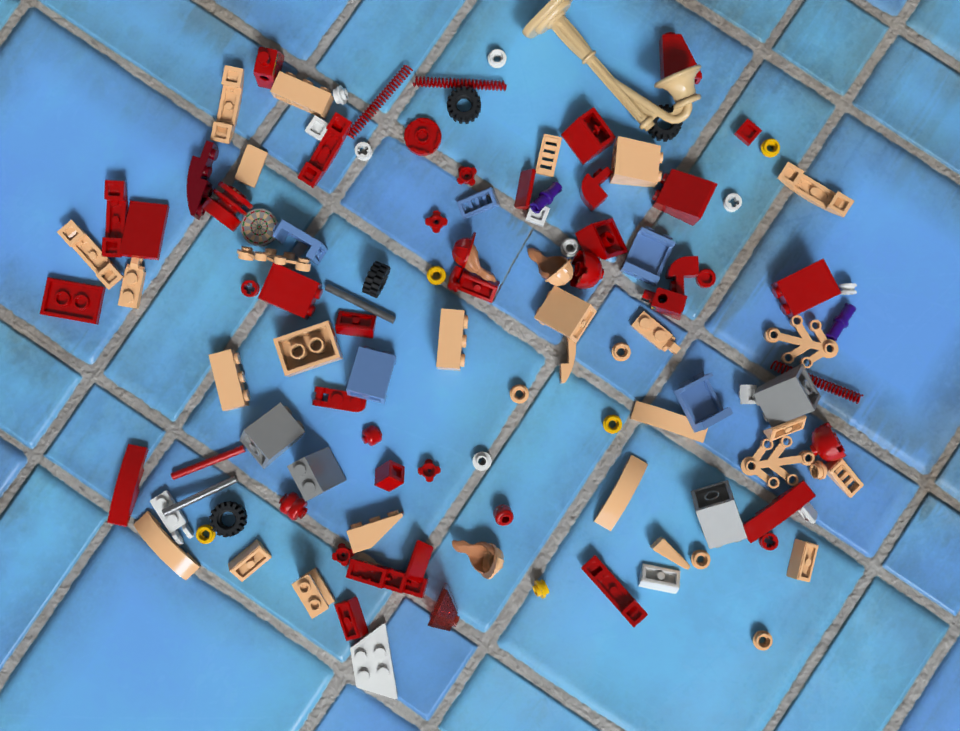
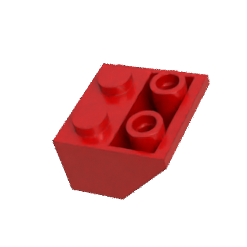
M594 107L577 118L561 134L582 165L610 147L616 139V136Z

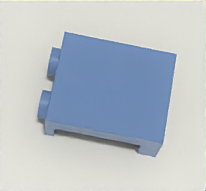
M283 219L273 228L272 236L279 243L283 244L287 237L291 236L310 247L306 257L316 265L320 264L328 250L322 242Z
M641 227L620 271L647 284L656 286L676 242L672 241L673 238L668 235L662 234L661 236L655 233V230L650 227Z
M364 346V348L358 347L346 388L347 395L385 404L387 389L394 365L396 364V356L389 351H375L374 348Z
M704 372L693 376L694 381L686 380L680 383V388L674 391L694 433L705 430L733 414L730 407L723 409L708 380V378L713 376L712 372L706 375Z

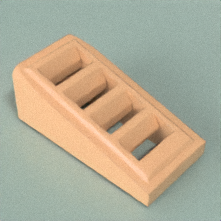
M543 134L536 174L548 177L554 176L562 137ZM548 142V143L557 144V145H556V146H552V145H548V144H545V143ZM544 149L555 151V154L546 153ZM542 157L553 159V162L542 160ZM540 165H546L552 168L551 170L540 168Z
M843 458L836 461H828L825 464L828 470L827 475L849 498H852L864 486ZM854 481L855 483L848 489L847 486Z
M659 537L650 546L655 552L688 570L690 568L687 561L663 537Z

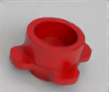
M460 166L458 169V184L462 185L464 183L473 186L477 170L474 167Z
M435 210L430 218L425 219V224L430 226L434 233H439L440 229L448 224V220L443 218L438 210Z
M431 459L425 460V464L418 468V474L423 475L427 482H432L434 476L441 472V468L435 466Z
M340 543L336 552L332 554V559L337 560L342 566H347L350 558L355 553L353 554L352 549L347 548L344 543Z

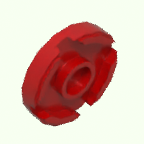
M417 118L413 122L411 121L405 129L404 140L406 146L412 153L418 156L433 154L441 144L442 134L440 128L435 121L429 118Z

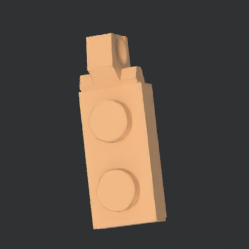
M132 257L130 264L126 265L118 301L119 306L139 309L146 276L145 267L142 266L143 258Z
M642 311L632 323L631 327L659 350L665 352L668 349L675 355L681 349L674 342L676 338L645 311Z

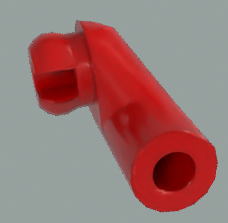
M456 265L449 276L447 288L454 292H458L461 288L458 280L463 272V269Z

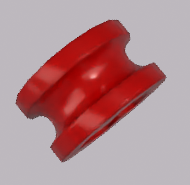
M246 280L242 283L241 292L243 295L254 297L259 293L260 287L257 282ZM252 283V287H254L255 290L254 292L251 291V294H248L246 286H250L249 284Z
M768 532L759 538L760 546L766 550L771 551L778 546V538L772 533ZM768 536H771L770 540L773 543L772 545L768 544L769 546L767 547V543L764 540L765 538L769 539Z

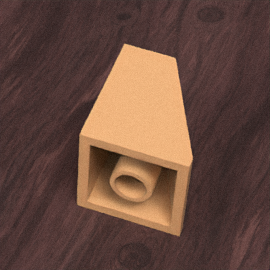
M618 136L613 145L610 184L655 188L658 182H661L662 171H659V164H662L663 152H660L661 146Z

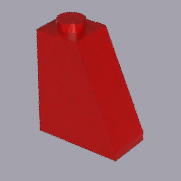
M667 32L661 36L659 40L661 79L697 65L681 34ZM701 71L696 74L695 84H699L702 79Z

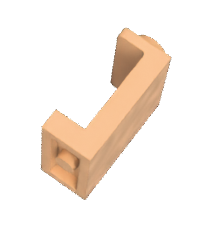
M554 285L553 289L548 292L542 306L537 309L534 318L540 324L552 328L566 336L570 341L577 343L597 311L591 304Z
M316 567L291 584L312 619L326 611L329 605L336 601Z

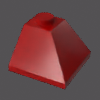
M613 218L591 223L575 233L583 251H589L603 260L628 253Z

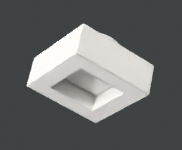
M315 115L305 129V132L321 142L328 130L326 129L328 123Z
M545 206L539 213H534L530 208L525 221L543 227L550 208Z
M740 385V404H756L753 394L757 389V385Z

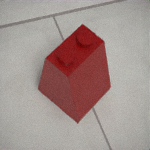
M671 169L669 173L665 172L660 182L663 185L660 190H656L652 198L655 201L652 207L694 226L702 218L718 184Z
M824 258L771 284L772 293L775 298L779 299L781 311L788 318L841 294Z
M273 262L258 298L265 303L308 320L315 312L316 307L314 304L316 299H320L323 289L319 282Z

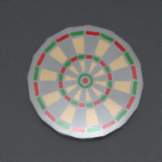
M253 209L241 221L243 238L254 246H267L275 240L272 236V231L278 221L268 210Z

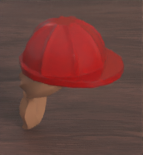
M473 232L471 238L467 237L456 241L452 250L455 262L462 266V268L480 275L484 280L496 282L494 274L480 266L478 251L473 244L476 232Z

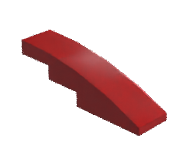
M128 444L116 481L107 523L124 527L128 526L140 491L138 487L144 473L143 465L149 451L147 447Z
M802 480L773 499L769 505L756 512L754 517L743 523L747 539L750 543H753L785 521L816 496L805 480Z
M353 558L350 559L346 578L381 589L386 588L395 592L410 594L419 598H424L429 580L424 577L422 583L419 584L406 579L404 571Z

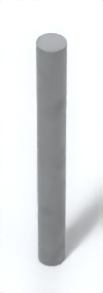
M327 284L325 287V291L392 324L396 319L395 316L330 284Z
M235 476L223 480L162 509V513L166 517L237 483V479Z

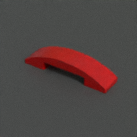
M335 112L326 127L328 130L309 162L306 161L297 177L312 188L317 185L339 152L352 125L350 120Z
M105 180L104 199L107 200L105 237H102V257L122 258L119 252L128 214L126 182Z
M596 555L581 567L633 627L648 615Z

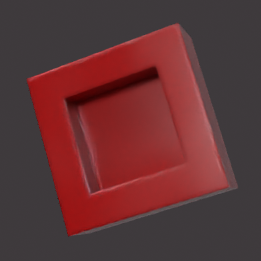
M747 119L734 135L749 146L762 130Z

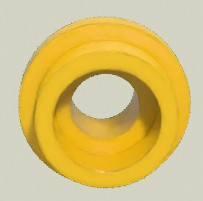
M766 139L761 144V152L765 157H775L780 151V144L775 139ZM767 146H771L773 151H768Z
M433 266L428 270L427 279L431 284L440 285L445 281L446 273L442 267ZM439 273L440 277L438 279H434L433 274Z
M608 415L603 420V428L606 432L615 434L621 430L622 421L617 415ZM611 420L616 424L614 428L609 426Z
M204 524L197 529L196 538L200 543L208 544L215 539L216 531L213 532V526ZM205 530L209 532V537L204 536Z
M543 579L534 581L532 589L537 597L540 596L542 599L549 594L545 581Z

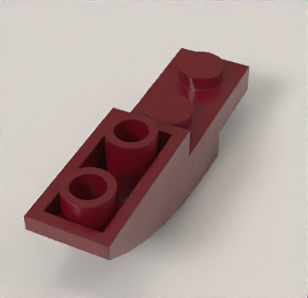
M206 140L200 158L192 156L187 176L188 207L191 216L197 220H200V217L205 214V210L201 208V205L212 195V184L207 181V178H210L212 174L211 166L219 154L215 143Z

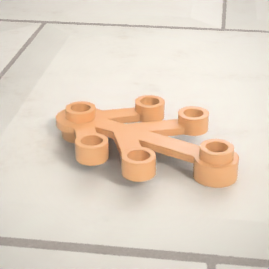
M246 246L237 249L238 258L242 260H269L278 265L291 263L295 264L296 270L310 272L311 269L310 259L298 257L297 261L295 260V253L292 252L276 255L277 250L272 248H265V252L253 251V248Z
M799 315L790 318V325L795 327L801 338L780 333L774 327L764 332V339L768 343L782 341L799 346L790 352L782 354L781 360L785 364L792 363L794 358L809 349L818 350L809 357L801 358L800 364L803 363L804 365L805 359L809 361L808 366L804 365L805 369L810 368L815 361L822 357H835L839 350L834 340L826 338L821 330L822 324L819 320H812L808 324L809 330L813 331L819 342L813 341L802 324L803 319ZM794 318H798V324L794 323ZM813 322L817 324V329L812 327ZM772 331L776 333L775 338L771 337ZM828 345L832 347L831 352H828L826 349ZM786 355L790 356L789 362L785 360Z
M784 436L779 439V444L768 459L760 461L765 451L772 449L774 445L773 441L765 438L761 440L759 448L752 457H745L741 461L740 467L744 474L758 476L766 482L769 488H777L780 484L779 479L770 477L761 468H770L782 477L788 485L795 486L798 484V477L795 474L788 473L780 466L796 463L809 466L815 462V455L812 451L803 450L796 456L779 458L785 448L790 447L793 443L791 437ZM785 438L789 441L787 445L783 444ZM765 441L770 443L768 448L764 446ZM807 454L811 457L808 462L805 460ZM750 462H752L754 465L753 469L751 470L748 468V464ZM791 476L795 479L793 483L789 482ZM772 479L776 481L774 486L770 485Z

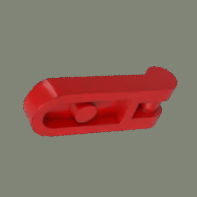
M315 386V400H312V405L351 412H361L366 408V399L349 396L347 391ZM323 393L329 394L328 402L322 401Z

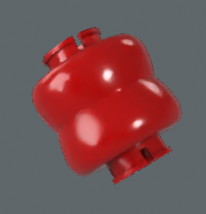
M295 492L286 493L279 501V504H281L279 510L291 520L302 519L307 513L308 508L306 507L308 502H305Z

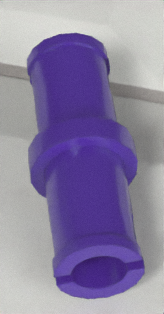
M553 182L550 187L540 192L539 197L530 204L531 210L534 213H539L546 205H550L553 202V198L562 191V186L558 182Z
M845 303L840 314L835 316L833 319L834 323L825 334L827 338L837 341L843 329L849 325L848 321L856 311L855 306Z

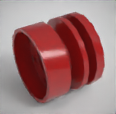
M220 181L218 186L224 192L221 193L214 189L213 192L219 197L217 201L208 197L201 205V208L234 232L241 223L236 214L240 213L247 216L242 206L244 205L250 210L254 206L236 188Z

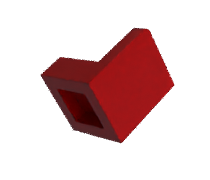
M388 460L376 468L374 485L389 492L404 483L405 466Z

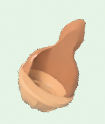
M528 248V255L532 261L538 264L539 273L545 279V282L555 286H564L572 279L573 267L570 263L572 261L571 258L567 259L563 256L545 257L539 250Z
M464 540L452 541L453 548L457 552L466 553L474 569L481 573L484 578H493L503 568L504 555L495 544L482 541L475 544H469Z

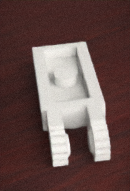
M168 490L150 500L153 508L178 545L184 543L177 530L182 527L183 532L189 539L194 537L188 521L181 510L166 517L163 515L162 509L176 503Z

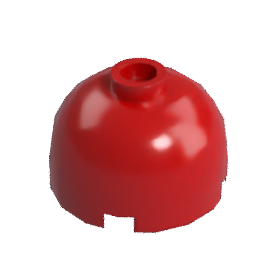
M579 250L572 261L575 268L570 285L578 289L592 288L603 278L604 269L602 268V263L595 254Z
M829 422L820 425L813 431L810 449L815 456L819 455L825 461H836L847 455L836 433L832 432V426Z

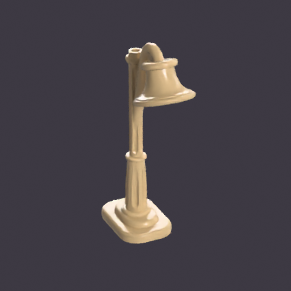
M550 0L524 27L522 33L529 39L552 29L563 43L582 60V64H587L636 119L640 124L639 128L641 130L644 129L647 132L655 125L653 120L656 117L671 124H679L685 121L691 114L692 103L701 99V95L697 94L695 89V77L701 69L700 64L676 72L654 84L655 88H662L668 91L675 101L673 105L674 110L671 113L666 112L614 78L595 56L596 51L591 49L579 31L566 18L565 14L573 0Z

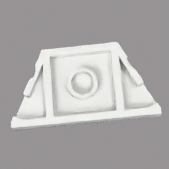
M385 622L350 647L355 683L357 688L398 699Z

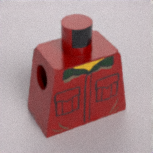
M259 47L254 67V76L259 87L271 89L279 71H282L285 56L280 51Z
M658 287L656 293L645 289L641 300L651 303V310L680 320L688 296ZM664 299L666 302L660 303L659 300Z

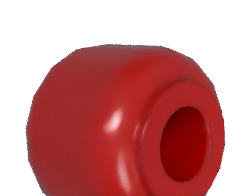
M370 425L362 431V441L365 444L368 443L370 446H374L382 440V433L377 426Z
M506 504L498 505L493 511L494 519L498 525H509L514 518L511 508Z

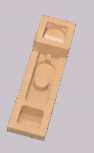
M225 65L221 82L223 89L216 122H213L210 140L230 144L240 111L244 69Z
M787 162L777 179L810 203L832 214L845 217L854 200L839 191L833 192L803 174L804 171Z
M70 220L57 231L62 239L96 273V277L108 290L124 278L108 257H102L100 247L73 220Z
M568 338L567 363L560 364V384H564L567 381L575 361L576 343Z
M639 401L635 402L630 417L632 420L701 443L704 442L708 430L707 428L694 433L686 416Z
M630 455L622 470V474L605 504L602 505L594 522L609 531L613 529L637 489L648 466L647 463Z
M149 511L133 524L140 536L156 555L184 580H187L201 567L189 553H185L160 527L161 523Z

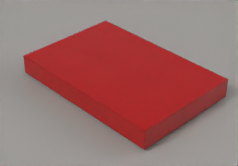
M130 201L119 254L125 257L159 260L170 207L165 204Z
M47 277L40 314L98 325L106 288Z

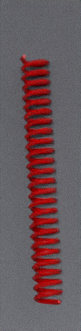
M403 65L401 71H398L399 73H397L396 76H394V79H391L389 85H386L384 90H382L381 93H379V96H377V99H374L372 105L370 104L369 107H367V110H364L362 116H359L360 119H357V121H355V124H352V127H350V130L347 134L348 136H350L352 139H355L350 133L357 136L353 132V130L356 131L358 134L359 131L356 128L362 131V129L357 124L364 128L360 121L367 125L363 121L364 119L367 122H369V120L365 116L372 120V118L367 114L369 113L372 117H374V115L369 111V109L373 111L375 114H377L373 110V108H375L377 111H379V109L374 104L381 108V106L376 101H378L381 105H384L379 100V98L383 100L385 103L386 100H384L382 96L389 100V98L384 93L391 97V95L386 90H388L391 94H394L389 89V87L392 88L394 91H396V89L393 88L392 85L399 89L393 81H395L399 86H401V84L395 78H397L401 83H403V81L398 77V75L403 80H406V78L402 76L401 73L408 77V75L403 70H405L410 75L411 73L405 68L407 67L408 69L413 71L409 66Z
M416 76L415 83L413 82L414 87L416 84L418 87L421 85V87L428 86L429 88L431 85L433 88L436 85V88H442L443 86L444 89L446 85L448 89L450 86L451 89L453 87L455 89L460 87L461 89V86L463 89V86H466V89L473 87L474 90L476 86L477 90L481 86V90L485 89L486 91L488 88L490 91L492 86L494 91L496 86V91L498 89L502 91L503 88L505 92L507 87L504 80L502 83L499 80L498 84L497 80H495L493 85V80L491 82L487 80L486 83L484 79L482 84L480 79L478 85V79L475 82L472 79L471 82L470 78L468 79V84L467 79H464V85L462 78L460 82L459 78H457V82L453 78L452 83L451 77L449 85L448 78L444 82V77L442 81L439 77L438 83L435 77L433 84V77H431L429 82V77H427L426 81L424 76L422 83V77L420 76L418 84V76Z
M777 360L774 361L770 367V369H772L773 365L776 363V366L774 368V371H776L778 365L780 364L777 372L779 373L781 367L783 366L781 374L784 373L786 366L787 369L785 372H787L789 368L792 369V366H788V364L785 365V363L778 362ZM808 373L810 377L812 376L814 385L816 386L817 384V388L820 387V390L824 387V391L830 392L831 390V394H838V397H845V400L849 397V401H856V404L859 403L861 396H864L856 391L853 392V390L846 389L845 387L842 388L838 384L835 385V383L828 382L820 377L817 378V376Z

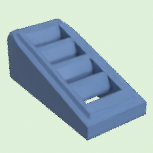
M492 187L457 201L463 219L500 206L495 190ZM488 194L490 195L492 203L490 204L486 196ZM480 197H482L483 202H484V204H485V206H483V207H482L481 202H480V200H479ZM472 200H475L478 209H474ZM464 203H468L471 212H467Z

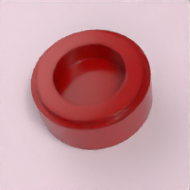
M711 269L700 270L699 275L696 277V283L701 288H709L716 281V275Z

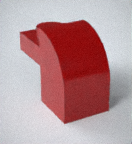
M608 166L603 170L601 168L592 175L594 178L587 173L581 183L580 197L591 212L608 197L600 187L612 174Z
M698 256L681 257L668 267L665 279H673V281H670V291L685 295L684 278H696L699 275Z

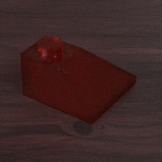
M444 583L430 615L428 626L450 631L452 626L456 627L460 616L457 615L458 608L449 584Z

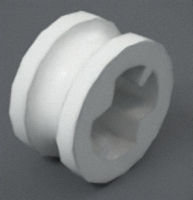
M360 142L355 146L354 150L358 159L367 161L372 157V149L368 143ZM360 148H368V150H366L367 154L364 155L362 153L359 155V153H361Z
M735 193L729 194L723 201L724 208L729 212H735L742 205L741 197ZM732 198L734 202H737L734 207H732L731 203H728Z
M856 283L839 284L841 288V294L839 295L857 294L855 287H857Z

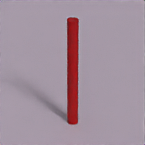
M244 445L238 446L172 472L171 477L175 480L246 452Z

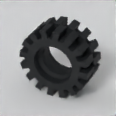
M463 86V89H460V87L456 88V91L453 90L451 96H448L447 109L449 116L453 117L455 122L459 121V124H462V122L469 124V121H475V118H478L481 111L480 96L477 95L476 91L473 92L470 87L469 89H466V86ZM459 100H469L472 105L470 110L467 112L458 110L457 103Z
M665 104V106L659 105L660 108L668 113L674 110L673 105L671 108L669 104ZM656 117L653 120L655 125L648 130V133H652L653 139L655 137L658 138L657 141L663 139V142H667L668 139L672 140L676 137L682 128L683 122L671 124L669 129L664 130L658 126L657 121L659 117Z
M375 261L365 278L362 292L378 298L388 279L390 266Z
M231 501L215 506V509L211 511L212 515L209 516V520H211L209 524L213 526V532L216 531L217 535H222L223 537H231L238 534L247 524L245 522L247 519V515H245L246 510L241 508V504L238 505L237 502ZM225 512H232L235 516V523L230 527L222 523L221 518Z

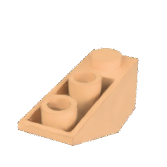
M398 510L387 513L388 517L381 519L380 516L369 519L370 523L362 525V522L350 525L351 529L347 530V535L353 554L372 548L404 516V512L399 513Z

